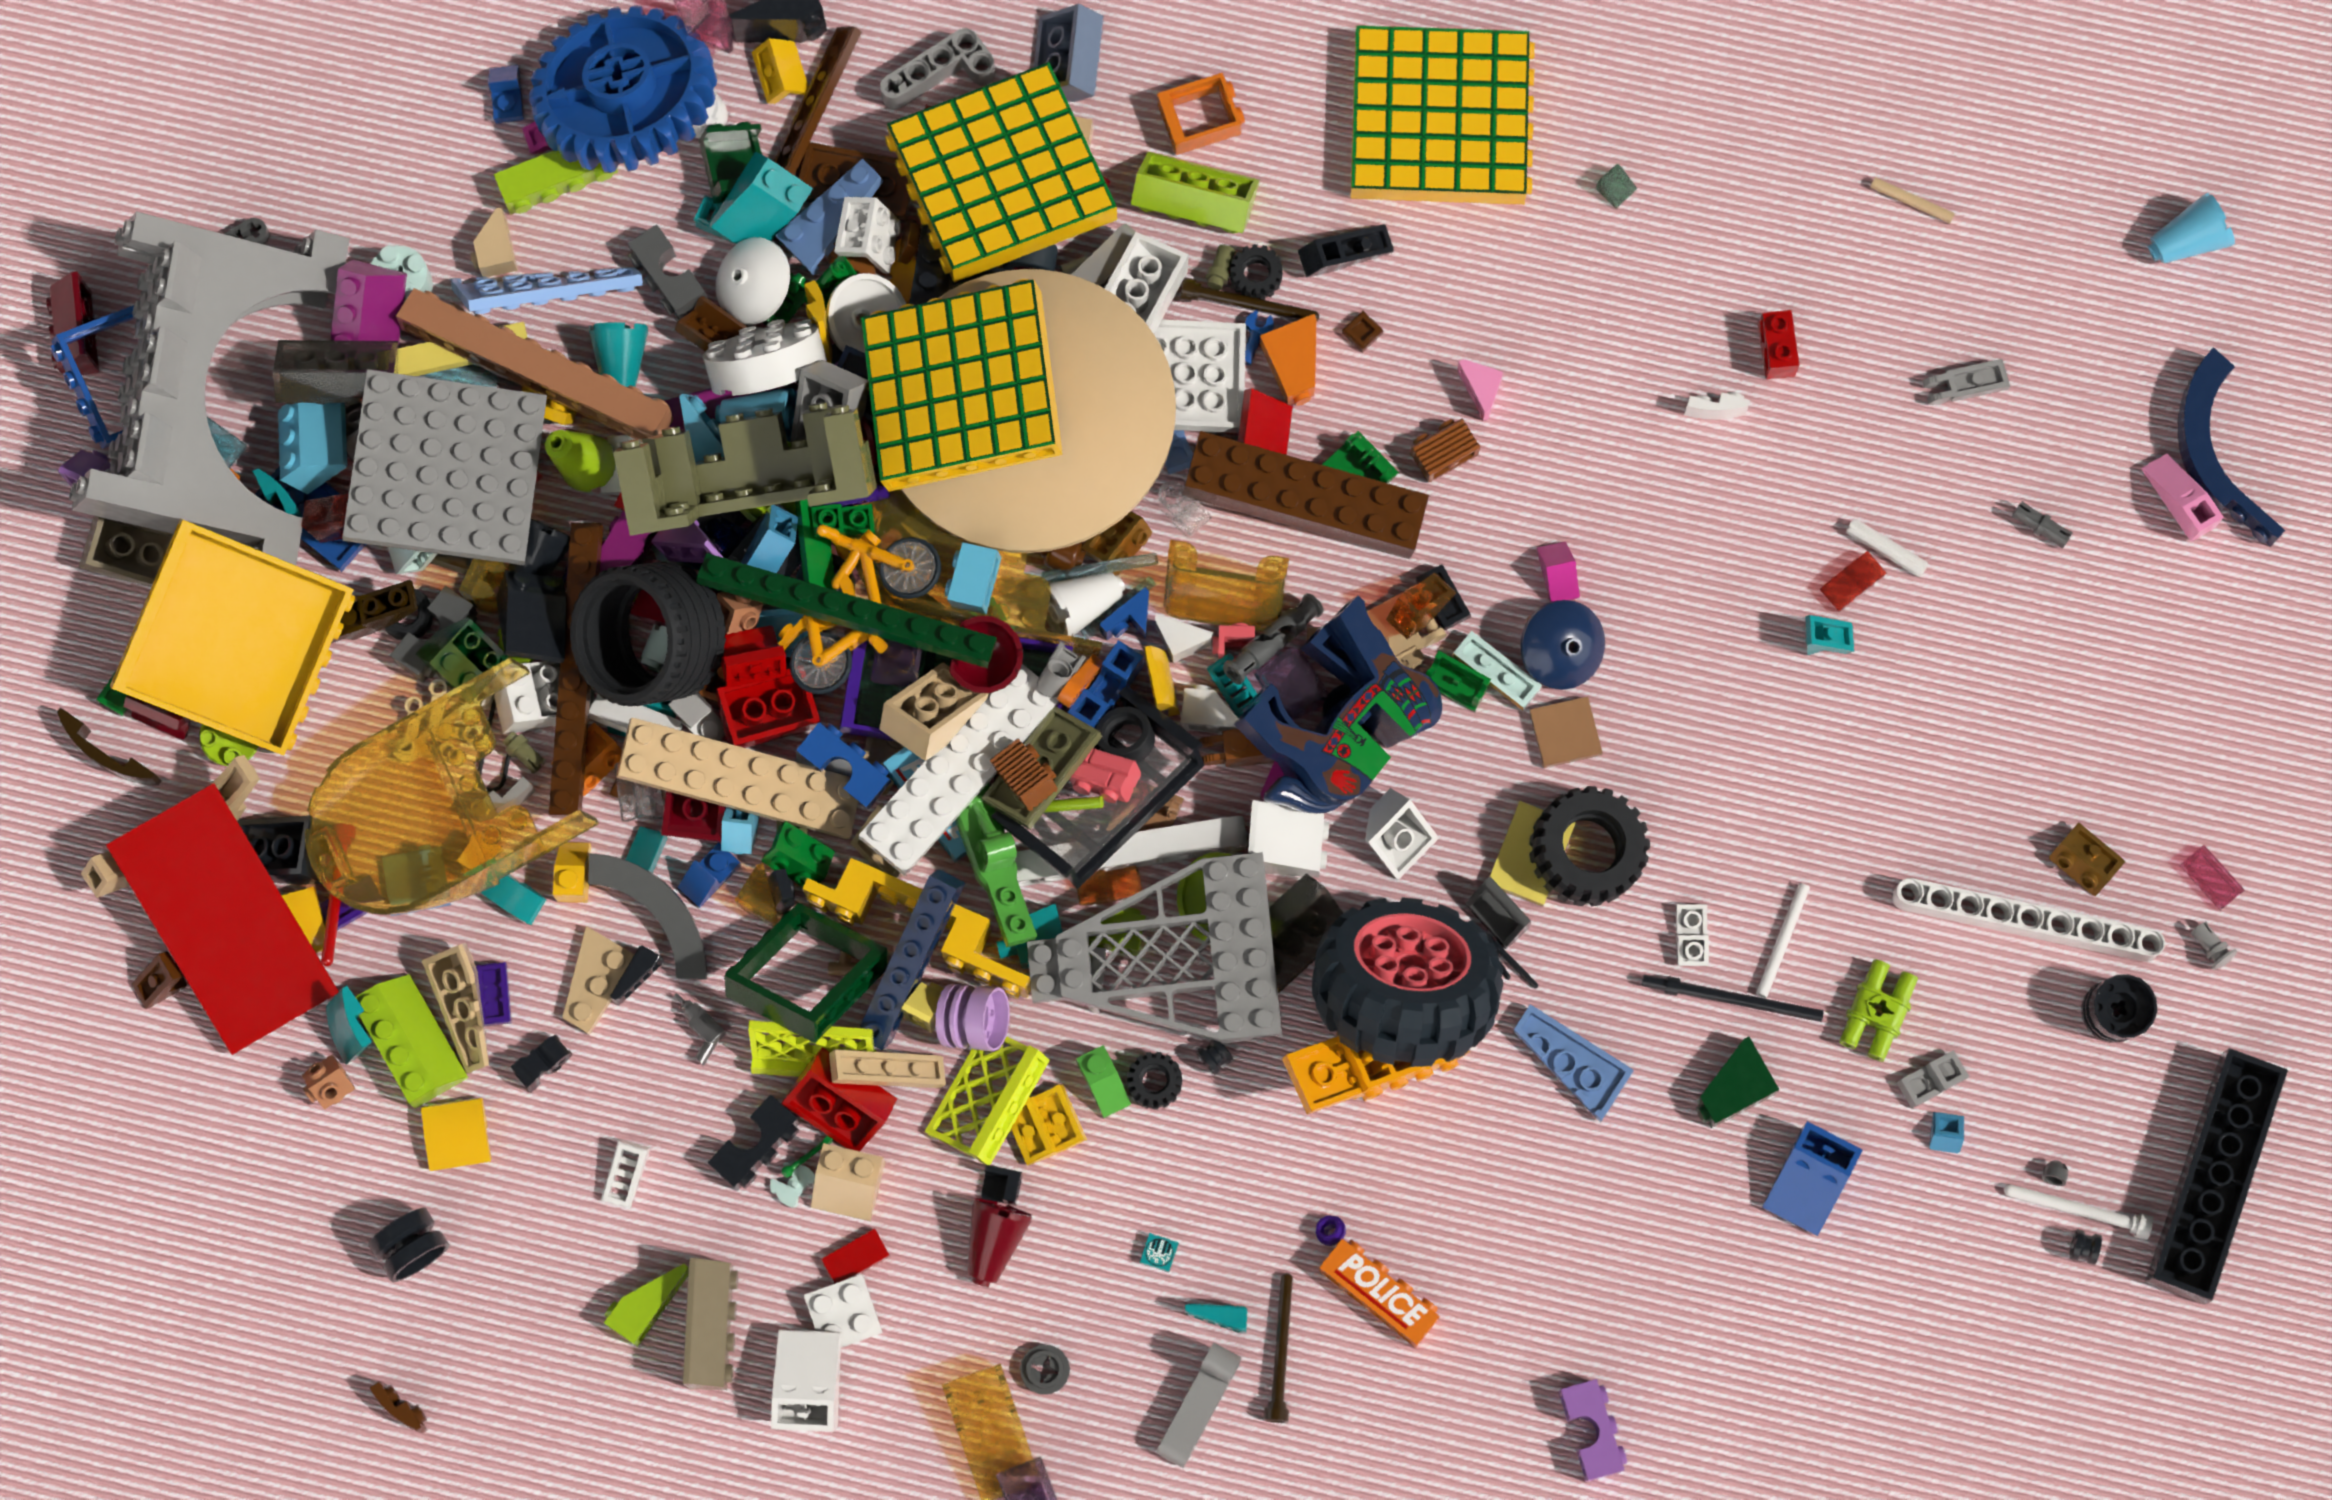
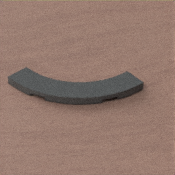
M589 853L588 884L602 885L619 890L644 905L658 920L668 937L674 955L676 978L706 980L707 960L703 941L693 916L676 892L658 876L637 864L610 855Z

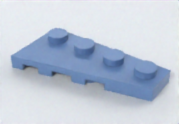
M862 159L775 236L814 276L819 269V262L825 255L829 256L835 248L834 242L837 239L844 197H872L883 183L882 178Z
M1531 1004L1513 1030L1601 1123L1634 1070Z

